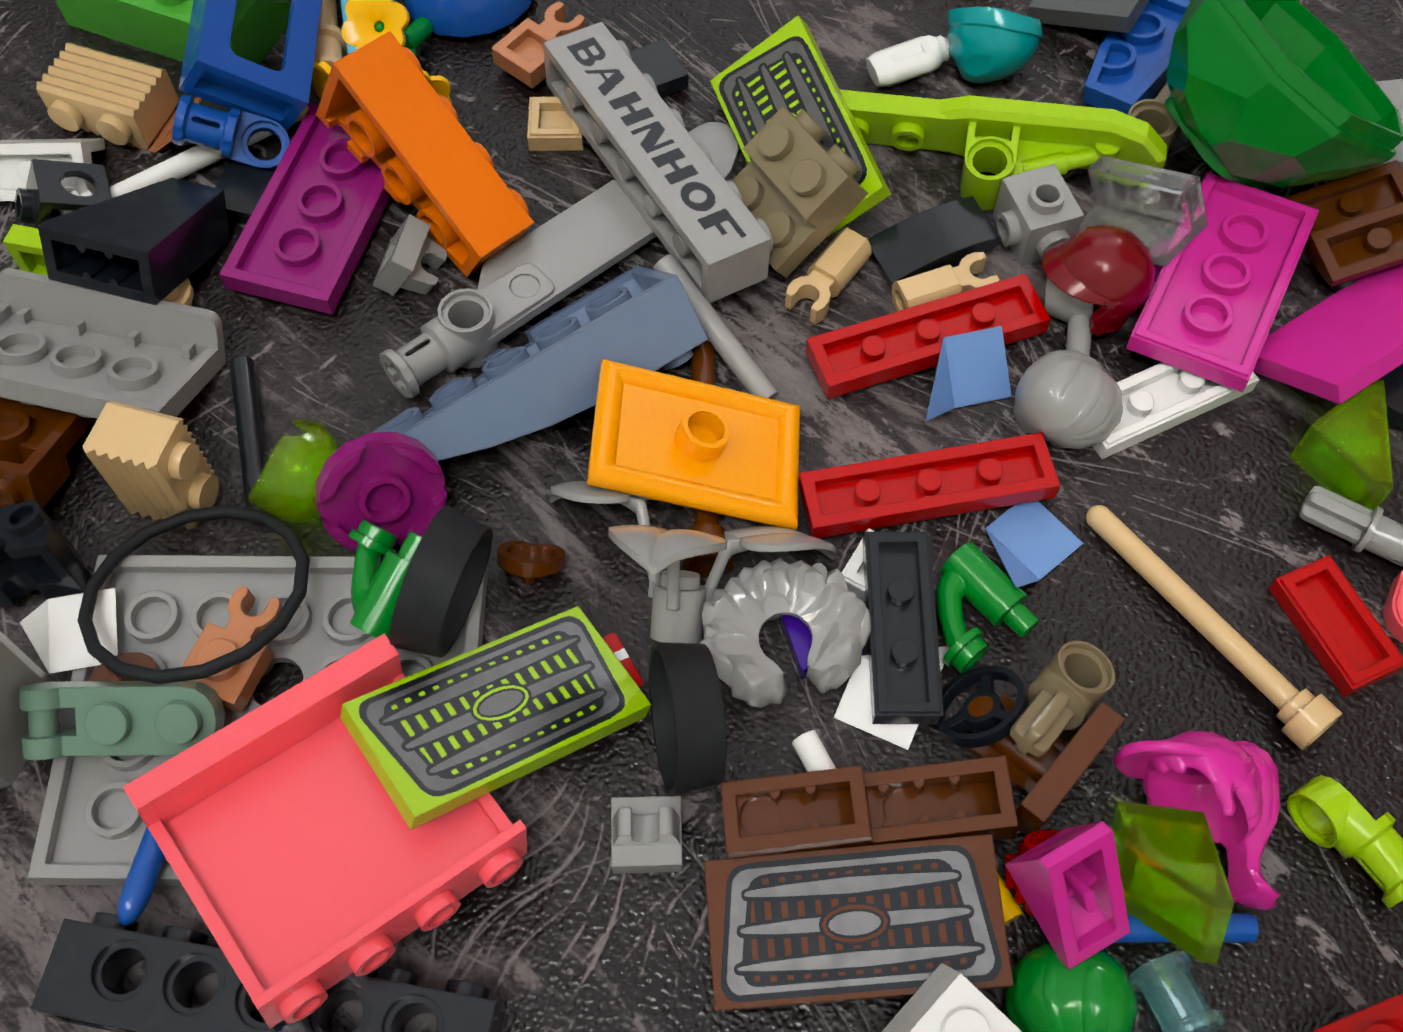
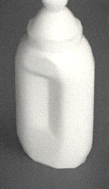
M927 35L879 50L866 59L867 70L877 87H890L931 73L938 69L943 62L948 61L951 56L949 52L950 41L942 35L937 37Z

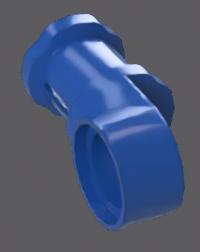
M182 94L178 103L172 133V143L183 146L187 141L220 150L221 157L245 163L249 167L275 172L290 144L287 131L280 123L272 119L235 108L225 112L194 103L193 96ZM266 131L276 135L281 142L279 155L268 161L255 158L248 149V142L255 133Z

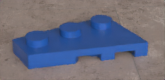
M1150 0L1130 33L1108 31L1104 42L1100 44L1085 83L1083 102L1096 108L1115 109L1128 114L1131 106L1136 102L1152 99L1167 83V70L1174 34L1190 1Z

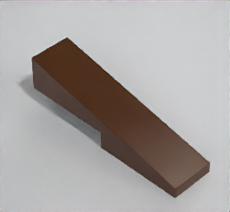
M1006 755L866 773L863 772L862 765L720 783L726 852L729 857L773 855L992 834L993 840L1016 839L1018 823Z

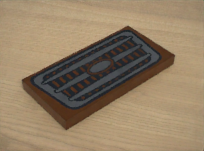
M992 834L704 861L714 1010L716 1012L913 996L941 963L960 972L978 990L1012 988L1014 986Z

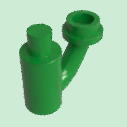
M362 519L358 529L352 528L348 535L358 542L351 582V601L354 615L350 623L375 638L385 634L389 639L396 600L408 566L422 536L410 531L399 553H396L393 546L398 537ZM383 554L385 557L380 565L381 555Z
M970 541L961 546L942 566L940 570L941 577L936 590V605L944 640L949 649L944 655L942 662L948 668L954 666L963 674L972 668L990 647L982 639L984 633L978 627L967 631L962 610L963 597L995 628L1005 623L1021 639L1029 635L1039 624L1040 620L1023 605L1028 595L1020 587L1015 588L1012 580L973 542Z

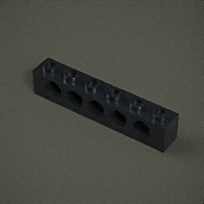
M96 912L92 923L64 918L30 1008L60 1022L111 1032H332L331 1023L335 1011L343 1003L350 1000H361L363 1004L362 1020L353 1032H403L406 1024L413 1017L423 1013L435 1015L437 1020L436 1032H501L506 1014L497 1001L488 999L490 989L485 986L461 980H447L445 991L417 986L419 976L415 973L398 968L380 966L374 971L373 977H356L352 973L326 991L328 994L326 1001L304 1019L292 1024H287L283 1020L270 1029L266 1022H263L260 1012L221 948L206 945L208 935L171 925L164 927L161 937L137 932L139 922L135 921L131 925L123 926L119 923L117 915ZM146 960L147 971L143 981L136 989L124 994L122 982L126 972L135 963ZM217 973L218 988L213 998L205 1005L193 1008L191 996L197 982L208 974Z

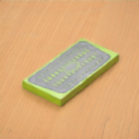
M796 16L710 80L747 164L752 159L743 148L775 113L784 106L794 116L804 109L827 132L820 142L828 150L836 143L860 167V170L853 177L868 192V195L827 237L891 195L808 25L799 16Z
M576 606L342 704L340 718L410 830H413L645 718L652 704L580 607Z

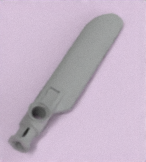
M707 122L689 131L688 133L697 144L702 143L708 149L714 166L726 181L730 180L738 161V142L732 128L722 122ZM613 179L490 257L482 266L477 290L467 288L448 293L440 301L437 308L438 316L421 326V335L396 351L387 349L379 354L381 365L392 384L406 398H413L419 394V386L444 369L452 373L460 367L467 369L482 367L484 365L481 360L499 349L498 342L657 236L616 179Z

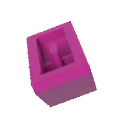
M1104 821L1065 828L1005 864L1056 955L1068 970L1130 933L1114 833Z

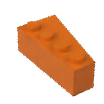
M391 31L333 63L316 113L317 117L328 128L339 124L351 138V140L347 141V149L361 164L371 159L381 169L384 189L397 203L401 202L405 205L412 203L419 210L417 218L431 225L427 235L446 250L448 258L466 277L482 268L483 264L490 257L527 233L534 221L529 216V210L524 199L517 191L507 187L495 171L488 151L480 143L473 142L459 123L457 112L451 102L445 96L437 94L424 77L421 64L415 54L410 49L402 47Z

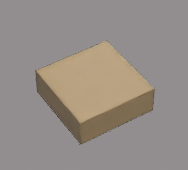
M530 97L527 132L529 151L583 150L584 136L574 120L564 110L558 97Z

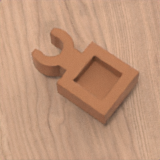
M560 1L547 8L544 15L545 20L538 25L527 18L491 48L494 64L532 89L546 78L543 42L585 28V17L581 14L572 21L564 23L566 21L565 6Z
M239 587L233 593L228 603V613L231 619L227 626L223 628L207 622L182 667L201 665L243 647L276 619L283 608L281 601L272 597L261 614L248 616L256 599L249 588ZM267 644L253 657L207 678L190 681L201 682L209 686L220 697L223 707L242 714L275 654Z

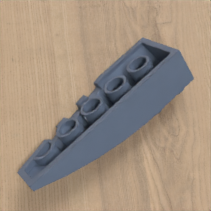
M635 266L526 330L525 334L530 341L526 345L507 351L505 348H499L481 361L484 365L482 367L483 373L475 379L469 376L452 379L435 390V393L429 399L432 407L424 413L418 407L409 408L372 433L398 432L418 439L435 455L437 461L490 448L552 426L596 405L600 364L603 359L656 371L659 368L668 370L688 361L694 355L692 349L708 340V337L678 275Z

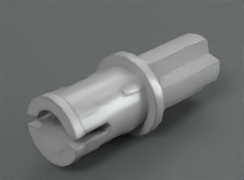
M1314 486L1309 491L1300 507L1299 516L1302 520L1353 543L1351 549L1356 553H1360L1365 549L1403 567V524L1384 516V509L1376 505L1370 510L1321 486Z

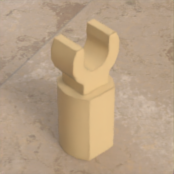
M848 227L842 229L807 271L808 276L798 277L788 285L785 307L791 310L799 300L811 299L814 301V304L811 307L810 322L817 324L823 321L828 314L830 297H837L870 258L872 249L868 239Z
M974 252L962 258L959 266L952 268L950 264L893 282L892 300L896 310L901 311L1000 281L997 275L984 279L973 276V274L983 272L987 258L984 252Z

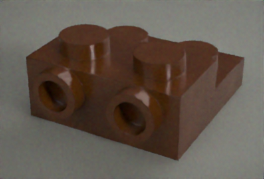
M0 397V507L34 500L44 508L71 475L66 455L97 418H85L70 412L38 405H26L19 401Z

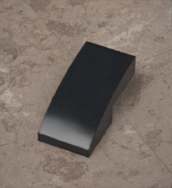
M973 196L950 201L922 211L868 239L873 255L892 285L895 281L939 268L945 264H951L952 268L959 266L961 259L967 254L974 252L986 253L1002 243L999 235Z

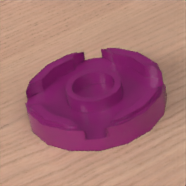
M398 432L368 433L344 443L326 460L316 479L315 504L328 534L345 548L357 550L358 542L348 535L352 528L358 529L362 519L396 535L398 538L394 546L399 544L401 548L410 531L423 536L435 515L441 508L446 506L447 491L444 488L445 477L435 455L418 439Z

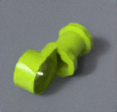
M1322 775L1312 778L1289 795L1287 800L1288 812L1292 821L1309 840L1321 847H1334L1344 859L1353 857L1384 892L1381 900L1389 909L1403 900V838L1393 828L1395 819L1388 811L1375 821L1345 787L1334 779Z

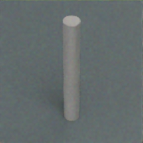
M668 254L661 258L654 265L653 269L678 275L708 337V341L748 393L774 399L779 394L777 389L674 256Z

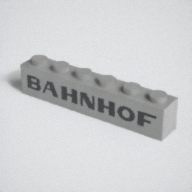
M602 21L543 42L546 85L554 96L558 97L564 110L577 124L580 132L669 254L674 256L708 302H714L767 279L770 252L773 250V239L768 226L762 219H756L742 201L737 186L731 180L726 181L714 166L712 157L705 145L695 142L685 129L680 113L675 108L667 106L658 94L651 76L647 73L642 74L632 61L626 44L622 40H616Z

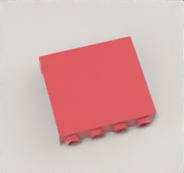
M385 634L380 635L123 786L270 1029L283 1020L287 1024H292L313 1013L326 1001L328 997L326 991L352 973L356 977H361L379 968L394 954L396 950L394 944L419 927L422 931L426 932L446 922L459 909L461 905L460 899L482 884L486 888H492L510 878L521 867L523 863L522 857L527 854V828L521 820L512 824L490 793L413 830H410L340 718L343 703L405 678L402 672L400 655L395 647L390 645L389 639Z

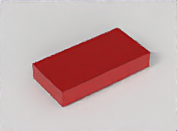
M1330 555L1276 578L1268 589L1344 698L1399 672L1403 668V656Z

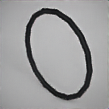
M222 505L185 510L145 526L112 550L85 586L77 621L87 652L117 676L154 684L204 679L250 659L286 629L307 594L310 559L297 532L266 511ZM233 518L261 523L286 540L296 561L293 591L276 619L243 647L201 665L156 670L124 663L100 644L92 621L99 589L118 563L149 539L190 522Z

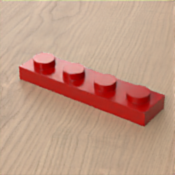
M1025 273L807 338L805 352L826 398L830 399L937 366L943 337L1002 326L1004 345L1046 333L1051 318Z
M1042 432L799 473V491L810 535L815 538L1051 499L1056 497L1060 488V483Z

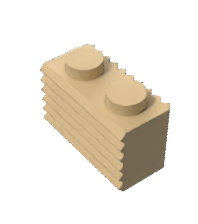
M73 43L65 44V50H60L59 58H54V66H48V74L43 73L42 81H37L36 90L48 109L49 117L60 127L73 132L82 128L87 133L92 131L97 136L100 134L113 144L122 146L130 142L134 146L140 145L143 149H147L180 101L165 69Z
M110 401L105 404L82 447L85 454L129 513L133 515L139 512L142 518L150 515L156 521L160 518L163 520L185 510L212 507L219 491L218 476L214 475L215 470L211 469V464H208L207 458L203 457V451L199 450L200 445L195 444L196 439L191 438L192 432L187 431L188 426L183 425L184 419ZM199 521L187 523L185 526L190 530L197 527Z

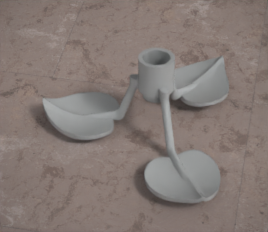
M570 481L550 486V503L561 498L582 503H620L636 514L638 525L609 527L608 537L623 552L647 570L649 579L648 597L652 598L650 638L658 642L696 644L702 641L703 604L706 601L712 600L713 592L717 589L730 557L734 554L747 550L755 552H788L816 549L833 561L836 558V547L833 544L794 529L777 526L729 529L724 531L725 539L695 530H667L651 526L645 500L653 499L589 486L587 481ZM718 552L705 585H700L699 573L680 570V560Z

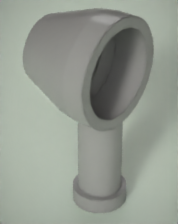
M1047 277L1045 309L1049 316L1068 323L1066 350H1076L1090 356L1092 333L1090 332L1089 324L1091 322L1090 317L1094 312V304L1068 295Z

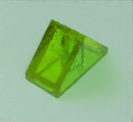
M1383 380L1375 381L1342 404H1338L1313 423L1289 456L1323 488L1370 510L1376 505L1379 506L1393 490Z

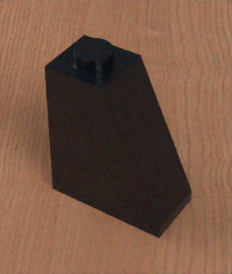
M170 178L48 219L38 225L47 274L50 280L152 305H157L230 241L224 189L176 178Z

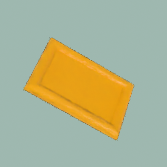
M603 359L600 364L587 485L796 530L798 527L800 406Z

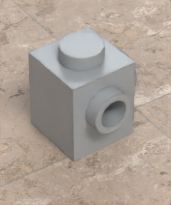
M1055 164L1002 178L993 211L997 234L1005 247L1009 246L1020 266L1041 261L1044 253L1050 247L1068 240L1072 235L1079 232L1085 216Z

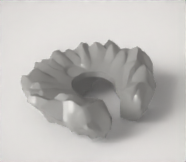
M782 557L772 562L762 560L753 568L743 567L736 577L730 578L724 589L714 590L712 600L706 601L703 604L702 622L704 639L699 644H705L709 648L714 659L718 677L731 688L733 697L746 701L750 707L759 708L771 704L780 705L787 693L783 671L773 660L764 654L759 644V634L763 625L767 621L780 618L781 615H790L800 619L810 630L812 645L807 658L806 678L813 683L819 693L824 694L831 689L840 687L861 664L862 649L866 645L871 632L870 614L864 601L858 599L856 593L848 591L846 580L842 572L837 568L827 572L826 567L822 563H815L813 566L803 560L789 563Z

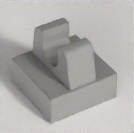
M409 214L390 240L373 286L393 296L399 288L423 295L431 291L439 278L426 272L421 263L438 270L446 260L447 252L427 237L430 224Z
M681 796L611 798V867L613 874L683 872Z

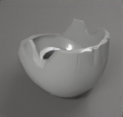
M1057 350L1041 356L1024 371L1016 388L1013 412L1017 424L1025 433L1034 434L1042 432L1044 439L1057 448L1082 449L1105 441L1120 423L1123 413L1122 394L1117 382L1097 360L1076 350Z

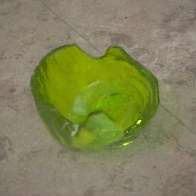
M294 419L292 423L302 430L303 435L282 436L270 454L247 501L283 521L293 523L312 522L321 518L315 504L316 479L326 460L341 446L322 423Z

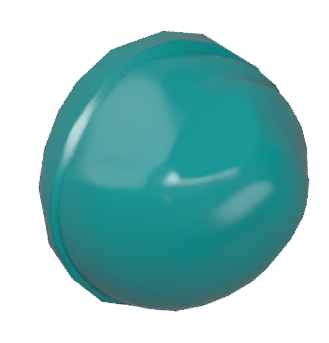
M965 7L948 10L947 27L949 31L947 37L950 41L949 52L962 78L969 83L988 84L1017 73L1033 58L1040 39L1043 38L1040 19L994 7Z

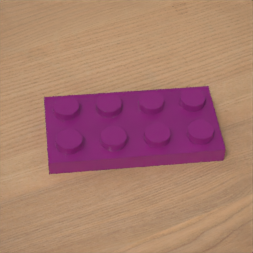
M311 103L219 275L226 289L333 315L391 195L384 189L381 169L371 159L361 164L347 149V141L351 140L350 136L339 124L328 128L316 115L319 105Z

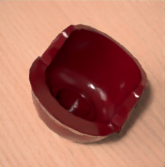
M1101 224L1087 227L1072 235L1068 240L1050 247L1044 253L1041 262L1046 276L1060 290L1081 301L1101 305L1092 313L1089 324L1090 332L1097 336L1113 333L1120 329L1126 320L1147 299L1154 284L1155 266L1147 246L1133 232L1118 226Z

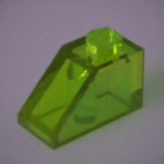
M1117 801L1111 829L1114 833L1127 912L1200 962L1217 964L1234 901L1204 812Z

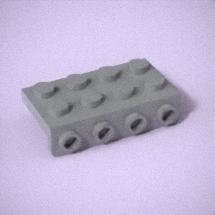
M5 268L0 272V397L19 401L26 405H38L70 412L85 418L98 419L105 404L110 401L177 417L226 364L222 321L219 315L212 310L162 300L157 305H152L50 280L46 275L13 268Z

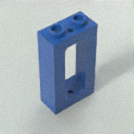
M194 0L178 90L228 109L235 108L272 119L280 123L288 131L309 104L322 0H291L281 71H274L241 58L231 50L230 41L237 0Z

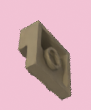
M782 106L743 148L752 160L732 182L737 186L743 203L756 219H762L768 226L773 239V250L770 252L769 264L775 271L787 278L868 195V192L853 177L860 170V167L836 143L828 150L820 142L827 132L804 109L794 116Z

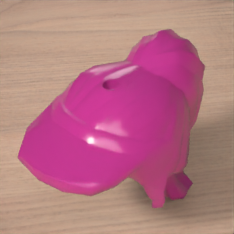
M1187 731L1172 738L1144 740L1124 745L1114 755L1113 762L1115 767L1125 776L1142 779L1143 791L1147 795V814L1152 823L1154 833L1161 838L1168 837L1169 827L1167 818L1169 813L1176 819L1180 827L1187 829L1194 837L1204 838L1209 843H1222L1227 850L1228 878L1225 890L1228 899L1234 903L1258 910H1269L1276 907V900L1280 897V894L1267 883L1261 872V857L1277 823L1280 810L1278 767L1269 753L1254 743L1231 741L1217 733L1205 731Z

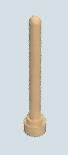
M1094 505L1087 511L1086 521L1088 525L1280 710L1276 717L1285 724L1281 731L1301 751L1319 738L1342 716L1343 713L1322 693L1315 697L1307 688L1300 692L1107 507Z

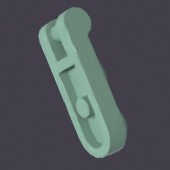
M190 680L165 684H154L145 681L38 682L26 684L18 688L19 708L28 713L29 732L21 736L22 757L26 760H48L63 756L178 755L222 729L225 719L223 703L217 693L204 683ZM58 708H75L76 729H59Z

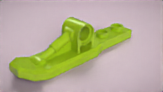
M840 90L866 144L894 146L904 151H914L917 149L945 151L963 156L964 162L960 184L962 198L973 196L982 211L994 209L1002 178L1055 164L1061 175L1067 174L1069 170L1078 168L1099 170L1129 183L1159 178L1166 161L1167 144L1148 122L1115 109L972 95L932 99ZM980 172H990L995 175L986 176L981 174Z

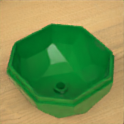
M1298 0L1190 1L1173 38L1167 70V84L1171 95L1165 100V105L1200 156L1219 175L1228 180L1259 190H1265L1268 186L1286 188L1354 175L1384 163L1396 155L1395 147L1403 141V127L1399 110L1343 41Z

